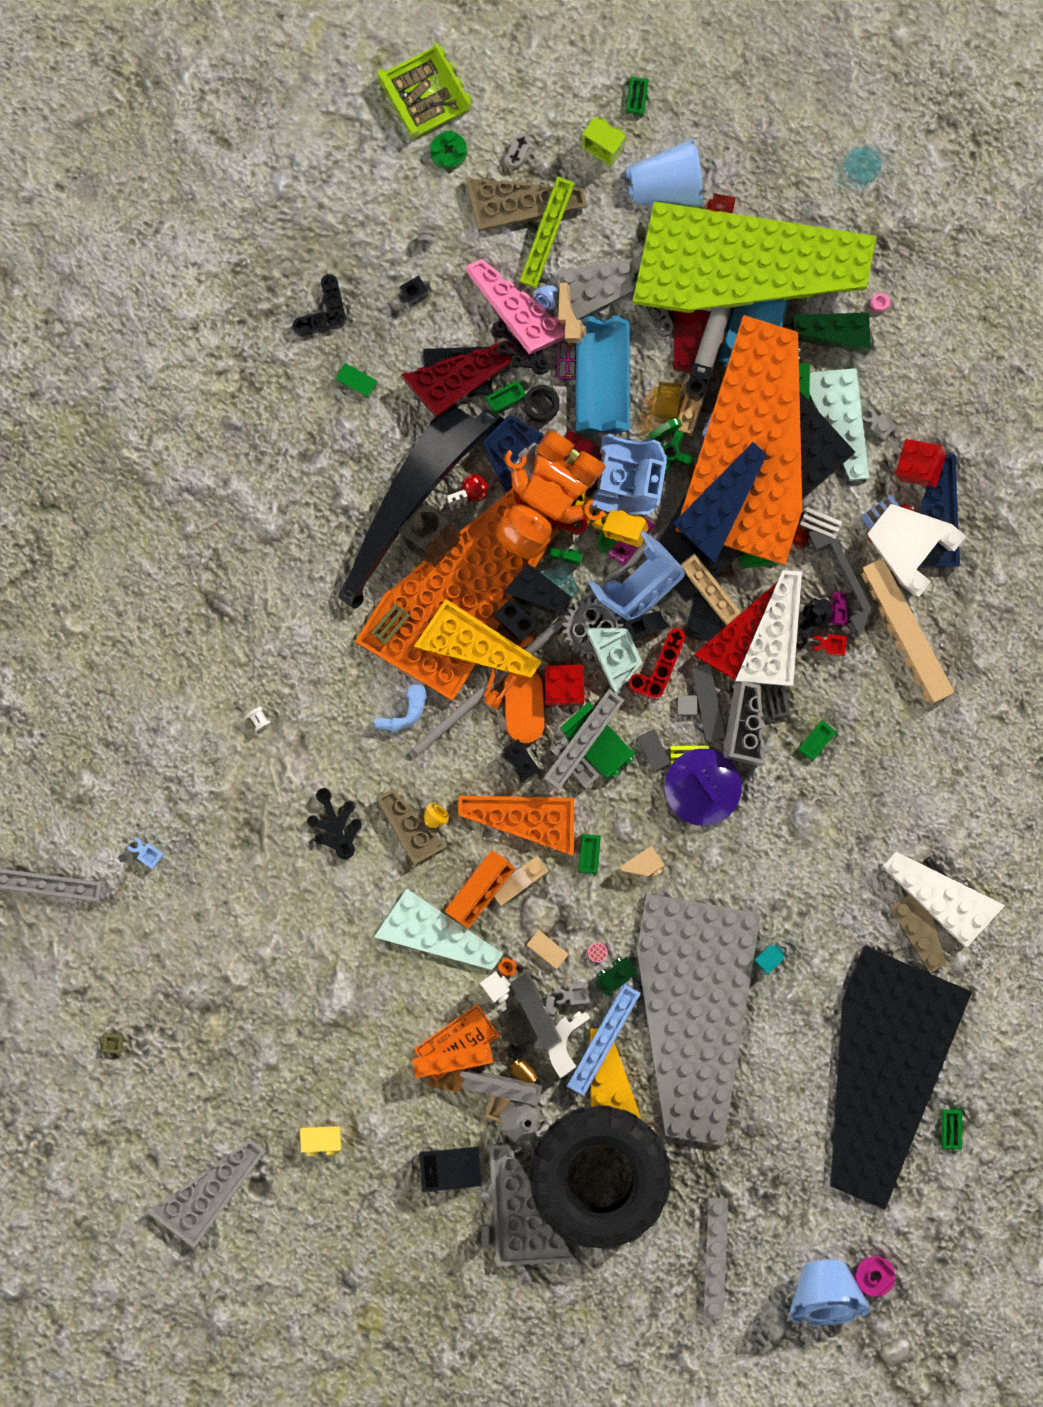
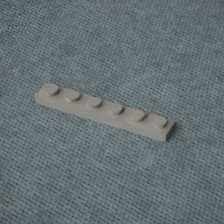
M610 689L607 691L543 780L557 791L560 790L622 705L624 699Z
M0 869V889L100 902L102 882Z
M708 1197L704 1319L724 1320L728 1198Z

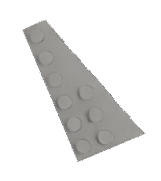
M642 257L558 271L560 283H568L570 287L571 304L576 319H583L589 316V314L601 310L633 292L634 290L629 282L630 275L633 271L640 270ZM637 275L635 276L634 282H636L638 279Z
M249 1139L147 1213L195 1248L266 1150L252 1139Z

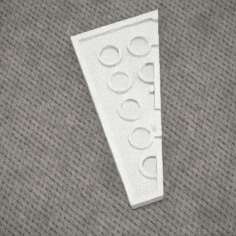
M782 571L735 682L744 681L757 684L793 686L802 572Z
M894 852L882 865L964 947H968L1005 906L898 852Z

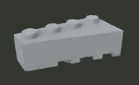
M741 681L734 686L723 750L724 758L754 766L766 764L763 752L765 747L762 737L763 721H761L760 685Z

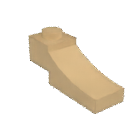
M560 283L558 320L561 325H565V339L568 343H583V337H586V326H583L582 321L577 320L575 317L568 283Z
M536 856L511 874L494 898L502 906L549 871L539 857Z

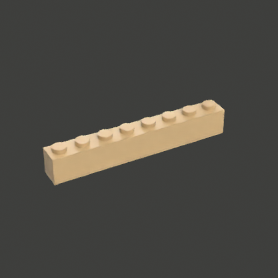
M881 558L863 567L860 571V579L870 589L868 593L872 601H876L878 604L877 610L880 616L887 621L886 627L889 633L895 636L897 640L895 644L900 652L903 651L907 667L909 669L912 668L916 684L921 685L925 701L933 705L951 696L955 692L884 559Z

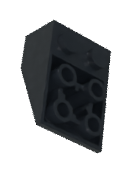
M479 1146L419 1152L422 1192L482 1186Z

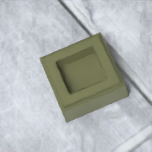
M104 1033L102 1053L122 1054L124 1035Z

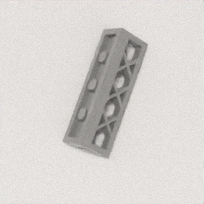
M470 1068L461 1071L460 1077H464L463 1089L535 1106L539 1104L542 1085Z

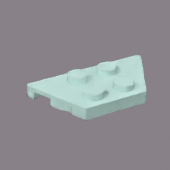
M627 628L585 629L609 685L612 691L619 695L622 686L626 681H629L633 672L642 664Z

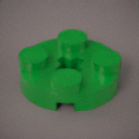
M451 130L438 134L430 146L431 158L440 168H458L464 163L467 156V145L464 138ZM446 147H452V148H453V149H452V152H453V153H452V154H450L449 152H448L447 154L444 153L445 150H446L445 148H446Z

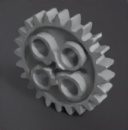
M587 598L586 604L583 600H580L579 606L575 603L572 605L574 610L567 609L569 616H563L567 622L561 624L566 630L562 631L561 634H566L567 636L563 639V641H569L567 648H574L572 654L578 651L579 658L585 654L586 660H589L591 655L594 660H597L598 657L594 648L589 643V637L587 636L585 641L581 642L582 638L587 634L585 629L590 628L588 626L594 625L600 615L603 618L594 628H601L603 622L607 623L609 628H620L623 624H617L621 617H615L616 612H611L610 608L605 607L601 602L598 604V598H595L593 603L590 598ZM587 611H592L594 613V619L592 621L587 619ZM577 625L583 629L581 636L577 635L574 631Z

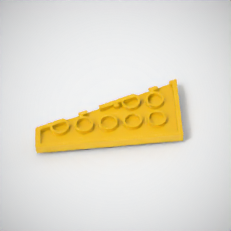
M445 599L414 645V648L528 678L533 677L542 663L541 660L447 599Z

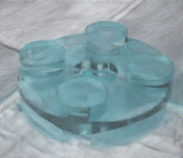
M869 146L854 147L846 155L843 169L852 181L865 185L875 180L879 175L881 158L879 153ZM865 161L868 167L860 168L858 162L863 163Z

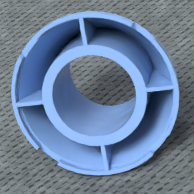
M819 1260L803 1266L789 1311V1317L792 1321L799 1324L803 1320L809 1321V1325L813 1326L836 1325L855 1321L856 1316L860 1314L864 1317L869 1313L870 1309L846 1263L839 1260Z

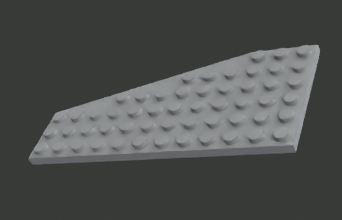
M646 893L636 952L665 1136L723 1146L761 914Z

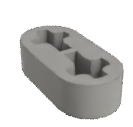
M521 133L515 136L507 154V165L510 168L518 169L522 166L530 148V138L528 135ZM522 139L525 140V144L522 145L521 149H518L519 142ZM516 153H518L519 161L512 163L511 158H514Z

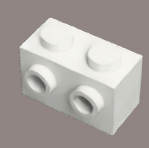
M496 971L480 983L494 1003L498 1001L500 1004L509 997L507 993L510 992L508 988L510 983L504 976L500 978Z

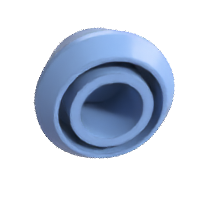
M551 285L540 287L535 291V299L546 310H552L556 307L559 300L558 289Z

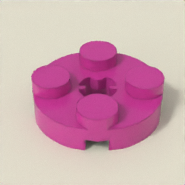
M877 1256L863 1259L858 1264L854 1274L860 1290L874 1297L886 1295L893 1288L895 1282L893 1266L886 1259ZM878 1271L880 1273V1276H878L880 1277L879 1281H871V1272L876 1273Z

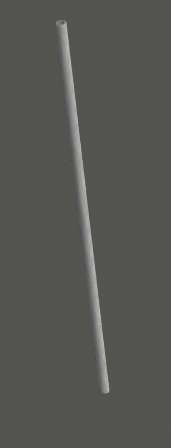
M670 521L656 532L652 538L659 542ZM645 542L637 549L625 566L620 564L598 585L603 587L609 581L618 580L645 556L644 549L648 544ZM591 590L581 600L586 604L587 598H590L591 602H593L597 596ZM568 612L562 615L524 650L533 655L563 628L561 624L567 622L563 616H569ZM500 670L495 675L491 691L506 679L509 672ZM488 682L416 744L412 750L417 755H420L484 698L483 694L487 689Z

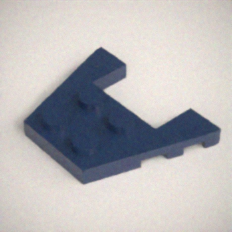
M510 415L481 441L505 493L513 488L511 472L504 462L505 453L511 450L510 460L513 462L519 458L518 454L523 449H528L534 442L538 445L544 436L543 433L538 432Z

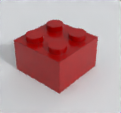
M905 439L895 475L901 482L936 488L946 451L942 445Z
M545 665V707L584 706V665Z

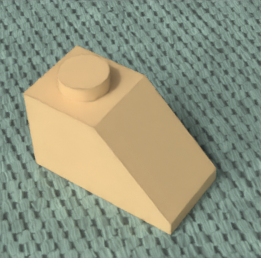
M651 846L619 867V870L622 873L642 877L652 875L654 878L663 872L661 868L664 867V864Z

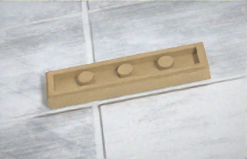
M692 554L680 564L686 576L725 625H728L741 614L695 554Z

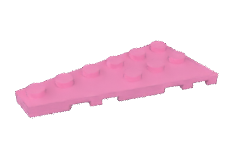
M481 259L467 265L465 271L529 355L565 339V326L561 325L558 317H552L546 312L545 307L528 294L514 288L515 284L501 278L499 272Z

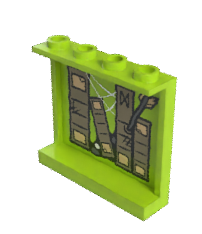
M436 41L433 42L432 48L387 71L384 68L377 71L379 82L412 140L471 111V96L468 92H464L462 80L460 77L456 78L454 74L455 69L451 61L447 62L443 47L438 46Z

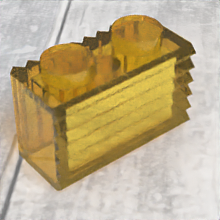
M659 381L658 387L654 386L653 398H656V405L652 404L651 416H654V422L665 423L677 418L681 384Z

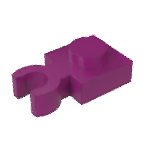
M833 592L832 599L834 604H830L833 613L829 623L847 626L848 607L845 606L847 593Z

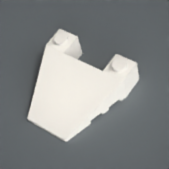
M893 504L888 506L867 533L877 551L887 563L886 565L896 577L899 585L913 596H920L931 582L916 569L937 542L948 551H955L966 537V535L950 523Z

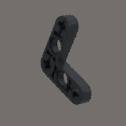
M326 274L321 279L327 311L296 318L292 324L296 335L306 336L341 328L345 325L346 315L336 276L333 274ZM328 279H331V282H335L332 283L333 292L329 291V287L326 284ZM332 296L339 299L338 304L330 305L328 302L329 298ZM335 315L343 317L340 319L339 323H337L336 320H332L335 319ZM327 316H329V319L331 320V325H328V320L326 318ZM322 318L325 323L322 327H316L314 321ZM311 320V326L313 329H310L309 326L303 327L304 330L300 331V329L296 327L299 326V323H302L303 325H309L308 321Z

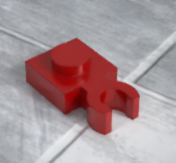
M828 634L826 640L821 636H814L813 640H818L820 646H813L812 650L820 651L823 648L826 649L825 654L845 656L847 636Z

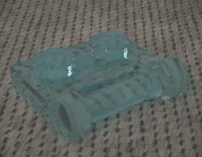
M567 561L540 571L557 586L569 582L570 586L562 589L567 594H577L580 592Z

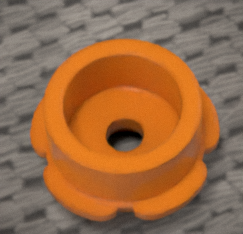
M504 958L498 964V971L504 977L513 976L516 973V962L510 960V958Z

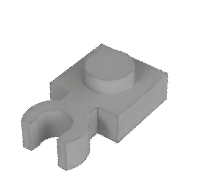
M869 408L867 412L871 414V418L863 415L862 420L864 423L872 424L869 430L884 441L896 427V424L883 414L877 417L875 410Z
M588 983L568 985L569 991L563 989L555 991V993H562L564 996L562 1000L556 1001L557 1004H563L566 1000H570L571 1005L590 1003Z

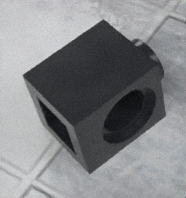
M419 275L399 286L400 293L398 295L403 304L407 303L409 308L429 296L428 289ZM414 289L417 291V294L411 296L408 294V291Z

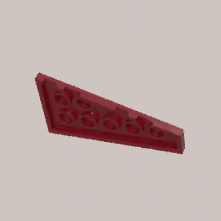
M672 310L674 370L690 374L710 312L694 310L692 313Z
M507 340L500 342L507 344L510 348H515ZM497 343L483 350L478 349L473 351V353L446 359L426 368H418L417 371L411 373H403L401 378L434 417L438 418L510 366L513 355L500 356L497 354L496 348L499 345Z

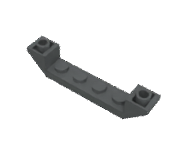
M810 531L806 539L809 549H813L814 553L829 547L828 554L832 560H835L837 564L836 570L839 576H843L846 582L844 584L848 594L851 593L854 598L853 605L855 609L860 611L859 614L850 617L848 620L849 624H847L850 633L854 634L857 638L863 632L871 607L838 540Z

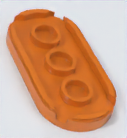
M535 672L532 678L509 673L504 681V688L514 676H516V680L504 695L506 730L515 741L519 739L521 744H529L537 740L544 731L542 680L537 672Z

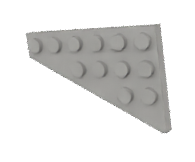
M510 1145L489 1146L496 1266L573 1262V1256L563 1238L552 1231L551 1227L542 1219L536 1209L531 1194L530 1180Z

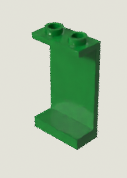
M587 702L560 727V731L570 741L593 712L594 707L590 702ZM606 725L584 756L608 780L610 777L614 779L621 772L619 769L624 764L628 766L635 759L633 756L636 752L631 750Z

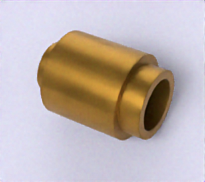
M516 1059L509 1066L511 1068L509 1073L516 1080L533 1083L538 1078L534 1069L524 1059Z

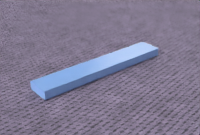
M623 984L567 1085L568 1088L582 1096L585 1095L639 998L640 992Z

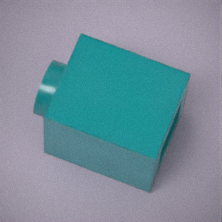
M770 944L753 961L767 975L785 959L783 956L784 951L777 944L775 946Z

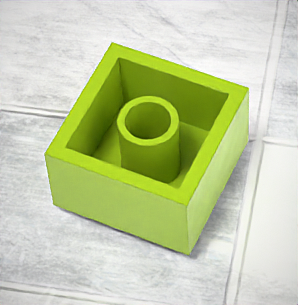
M594 116L582 134L581 147L612 167L624 151L626 136L619 128L614 129L605 119H599Z

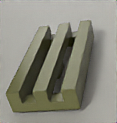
M395 603L371 631V634L387 645L409 619L410 615ZM397 610L398 613L392 618V620H391V621L387 624V626L381 631V633L378 634L377 632L380 630V628L386 623V621L391 617V615ZM401 615H403L404 617L402 618V620L391 631V633L386 637V639H384L383 636L385 635V633L391 628V626L396 622V620Z

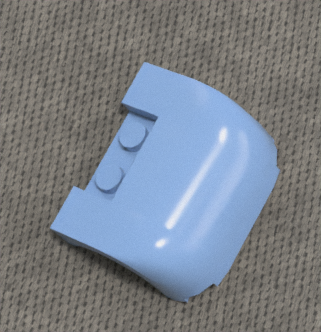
M612 434L603 435L600 454H602L601 462L606 465V468L598 478L597 490L593 491V504L590 509L604 511L608 514L610 510H622L631 516H645L652 513L659 505L667 462V455L664 454L661 443L656 440L639 442L621 439Z

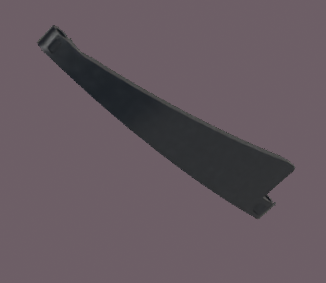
M453 406L438 418H433L406 458L385 495L365 536L353 568L339 592L340 600L354 609L363 603V589L366 582L372 576L380 561L413 514L448 472L479 442L484 434L493 431L504 420L503 417L490 409H486L476 418H473L461 409Z

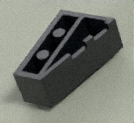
M526 563L503 592L504 597L537 607L540 610L557 616L563 614L573 597L529 563Z

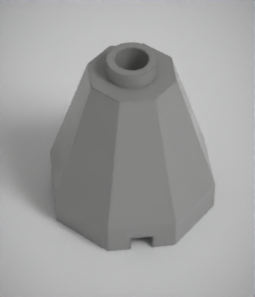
M510 1101L500 1113L501 1131L513 1141L530 1140L541 1127L540 1111L531 1104Z

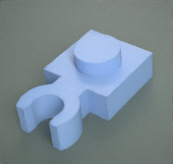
M134 838L138 842V847L134 849L128 846V849L133 853H140L137 859L151 869H154L164 856V853L150 843H147L144 847L140 839Z

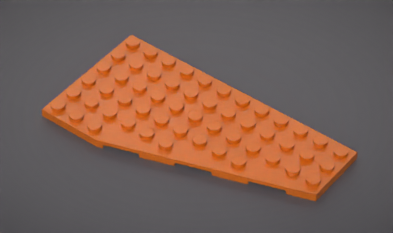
M743 315L681 515L754 442L767 456L723 546L785 565L802 513L798 332Z
M513 488L510 489L501 499L464 527L455 537L429 556L391 590H388L355 640V643L449 700L454 701L476 664L414 648V645L445 599L494 631H497L500 623L494 618V614L511 599L504 597L503 592L526 563L536 568L560 528L552 525L550 541L547 543V546L540 554L531 559H525L509 552L497 539V527L501 518L504 517L505 511L510 510L513 505H516V498L519 494ZM396 603L410 617L385 645L371 634V631ZM397 610L380 628V630L377 632L378 634L381 633V631L387 626V624L392 620V618L398 613ZM401 615L396 620V622L391 626V628L385 633V635L383 636L384 639H386V637L391 633V631L402 620V618L404 617L403 615Z

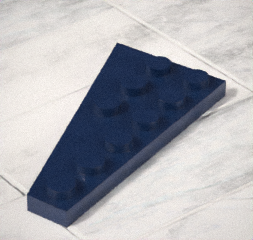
M754 442L673 523L714 564L767 456Z
M946 455L936 488L926 486L919 513L950 523L959 530L956 456ZM937 542L918 568L959 567V546L955 551H948Z

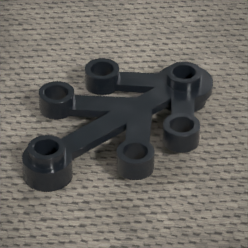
M497 321L492 325L490 333L493 337L505 338L515 347L510 348L505 343H499L496 348V352L500 356L513 355L510 361L512 367L532 368L533 372L537 375L548 373L550 363L544 358L543 349L537 351L536 356L533 353L529 355L522 344L507 331L504 322Z
M321 788L317 791L316 798L318 802L324 805L331 824L319 820L315 815L309 816L307 823L310 827H318L335 834L338 841L330 840L324 834L318 833L314 837L316 844L336 850L339 858L349 859L355 853L353 841L357 831L362 828V822L359 819H353L350 823L351 829L345 839L343 829L350 813L355 810V805L352 801H346L338 821L330 802L332 799L330 790ZM322 793L328 794L326 800L321 799ZM352 804V810H346V805ZM311 818L317 819V823L315 825L310 824ZM355 821L360 823L358 828L353 827ZM323 836L324 841L321 843L317 842V837ZM344 846L349 848L348 853L342 852Z

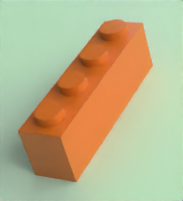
M491 850L477 870L473 872L467 883L460 889L457 896L449 903L445 912L469 930L516 868L508 860Z
M488 1043L413 1058L412 1062L415 1078H421L491 1064L493 1059L490 1044Z

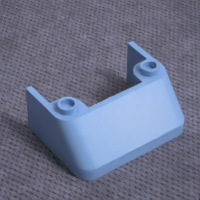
M644 531L640 534L648 544L644 549V554L648 560L623 583L612 580L603 587H600L592 580L588 582L598 600L627 621L644 615L678 584L685 575L681 565L661 543Z

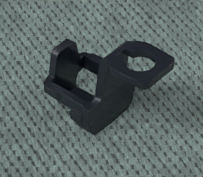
M814 598L803 608L804 610L801 613L806 616V619L797 629V636L798 634L802 636V643L796 642L798 650H802L808 643V636L816 626L823 629L829 624L833 611L830 608V601L826 598L820 600Z

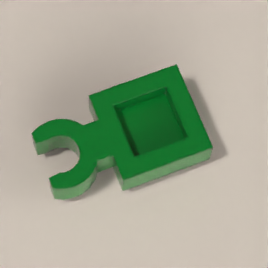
M551 548L549 557L580 566L583 555L574 549L561 551Z

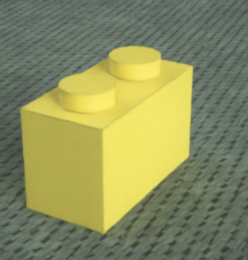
M341 1126L300 1128L301 1152H306V1156H316L319 1151H325V1155H337V1151L342 1150Z

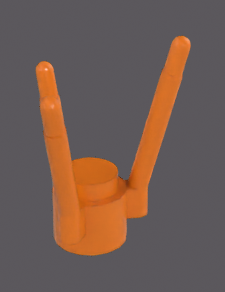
M493 669L483 696L486 697L484 702L497 710L504 700V695L516 680V676L509 681L501 693L495 690L491 693L496 669Z

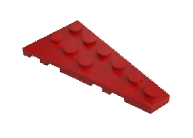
M778 581L693 656L731 679L736 680Z

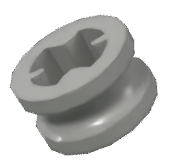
M428 230L418 232V236H420L418 243L424 245L434 244V232Z

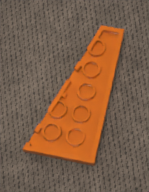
M459 796L458 816L574 856V798Z

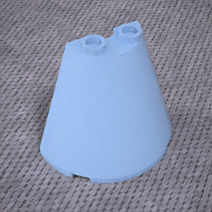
M694 139L687 140L626 168V178L631 180L632 185L628 186L629 197H633L634 203L653 206L654 201L703 209L701 168L697 147L692 145L694 144Z

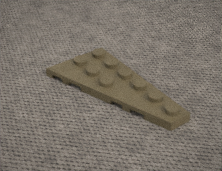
M466 177L478 232L542 218L554 187L547 184L534 185L526 182L491 181L484 178L481 180ZM573 187L564 213L587 208L583 188Z

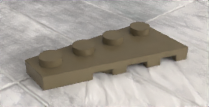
M394 789L376 797L377 803L413 866L447 848V845L436 836V833L422 821L418 814H415Z
M908 895L889 907L928 973L931 974L946 965V959L932 915L912 895Z

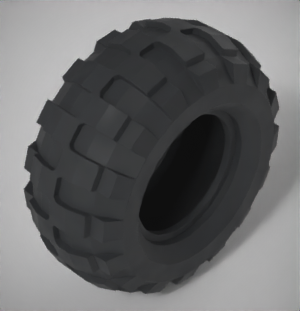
M597 1105L572 1110L562 1118H558L548 1127L534 1149L529 1179L536 1209L553 1232L561 1238L575 1243L577 1246L588 1249L591 1247L603 1248L604 1250L617 1248V1246L627 1242L631 1243L640 1238L648 1228L653 1227L661 1216L660 1214L665 1203L668 1201L671 1170L663 1144L647 1123L625 1109L622 1110L610 1105ZM592 1146H609L619 1150L629 1159L632 1167V1181L627 1193L618 1202L606 1207H593L582 1203L572 1194L567 1183L568 1170L574 1158L580 1152Z

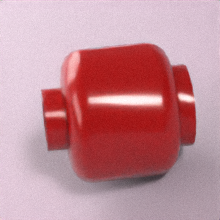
M470 474L461 482V491H466L469 501L474 502L478 500V502H481L488 496L486 492L489 486L480 475Z

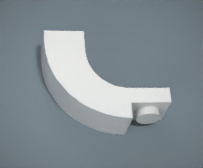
M579 1011L571 1017L572 1022L570 1023L564 1017L555 1026L562 1042L549 1049V1058L560 1078L577 1067L567 1053L566 1042L569 1034L574 1029L590 1019L586 1012L582 1014Z

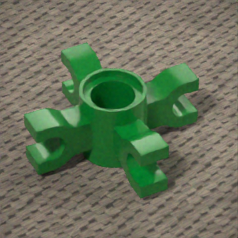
M676 430L671 443L666 445L660 444L665 455L670 449L676 451L674 457H667L665 477L671 463L679 461L687 466H691L693 463V457L679 452L678 447L683 440L684 433Z

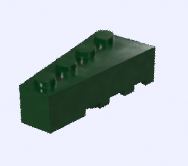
M869 312L794 315L792 318L791 327L793 331L798 332V341L822 344L831 348H841L850 352H861V354L868 355L871 350Z

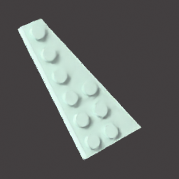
M857 369L810 372L809 396L815 408L856 452L842 464L849 481L868 480L869 471Z
M406 889L374 936V938L489 970L494 969L503 953L408 889Z

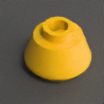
M436 803L428 804L424 813V822L430 828H438L449 821V815L440 805Z

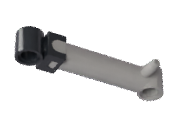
M732 307L702 309L709 311L710 316L690 372L689 381L687 382L686 394L691 400H700L704 396L705 386L708 385ZM698 386L701 390L694 392L691 390V387Z

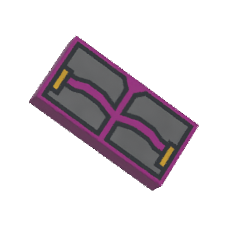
M559 341L558 380H576V343Z

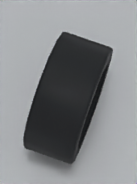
M547 385L532 387L524 398L525 412L533 421L548 422L559 411V396L552 387ZM545 393L551 397L553 407L548 413L538 414L532 410L531 400L536 394Z

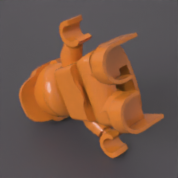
M552 430L546 431L537 446V454L534 457L529 479L526 470L522 469L527 460L526 456L521 457L518 464H513L510 460L511 450H508L504 455L505 464L513 469V472H511L512 487L519 494L520 499L528 505L516 504L510 510L505 511L504 517L501 518L497 527V539L509 552L525 559H531L540 554L550 541L552 525L546 519L547 517L551 520L571 524L583 520V517L589 520H599L605 513L604 511H598L594 516L590 514L589 507L593 504V499L586 501L582 508L580 505H570L589 487L594 485L597 478L605 470L606 465L590 454L581 451L574 465L571 466L564 461V458L569 455L574 444Z

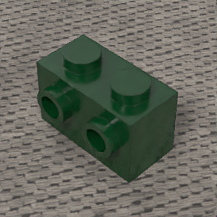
M620 956L611 963L613 965L611 969L607 971L604 968L596 974L597 979L595 983L605 996L638 973L627 957L622 959Z

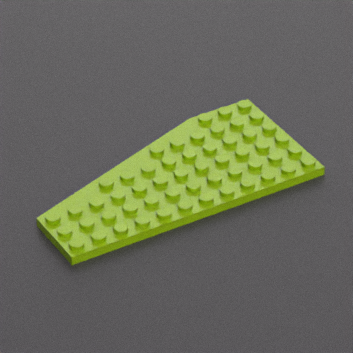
M654 201L633 304L692 313L694 310L753 305L755 302L778 299H799L823 293L867 290L876 236Z

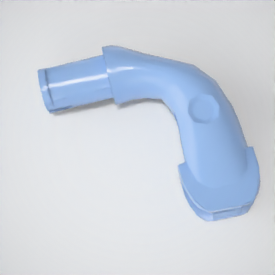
M411 685L407 692L409 706L406 717H393V719L375 718L374 728L391 730L392 733L414 725L423 713L427 696L424 686Z

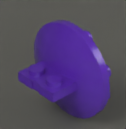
M695 749L684 753L673 762L665 778L664 790L670 808L679 818L693 825L708 826L723 821L735 810L741 797L742 783L736 766L730 759L724 758L722 753L711 749Z

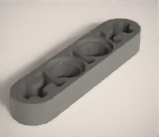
M639 270L633 271L630 275L629 282L634 292L637 281L634 282L635 276H638ZM643 306L658 335L661 337L670 336L674 325L666 310L660 308L661 314L653 316L651 314L653 307ZM665 317L662 321L664 325H669L668 332L665 330L661 331L662 324L659 320Z

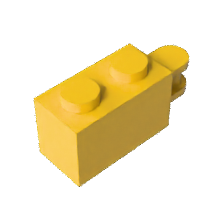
M610 510L609 515L604 514L601 519L592 522L593 527L603 530L606 538L639 548L644 540L640 533L642 531L647 533L648 531L647 522L643 517L638 515L631 516L622 510Z

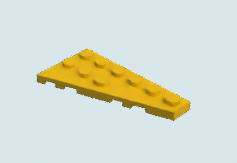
M599 1028L590 1029V1043ZM614 1042L591 1083V1107L610 1105L622 1110L625 1109L641 1119ZM599 1145V1146H592V1147H609V1146Z

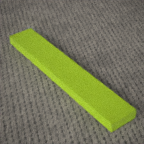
M557 176L519 283L537 288L573 190L574 182Z

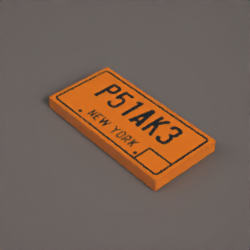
M476 1004L414 1050L419 1057L488 1044L500 1035L480 1006ZM449 1072L432 1076L435 1081H438Z

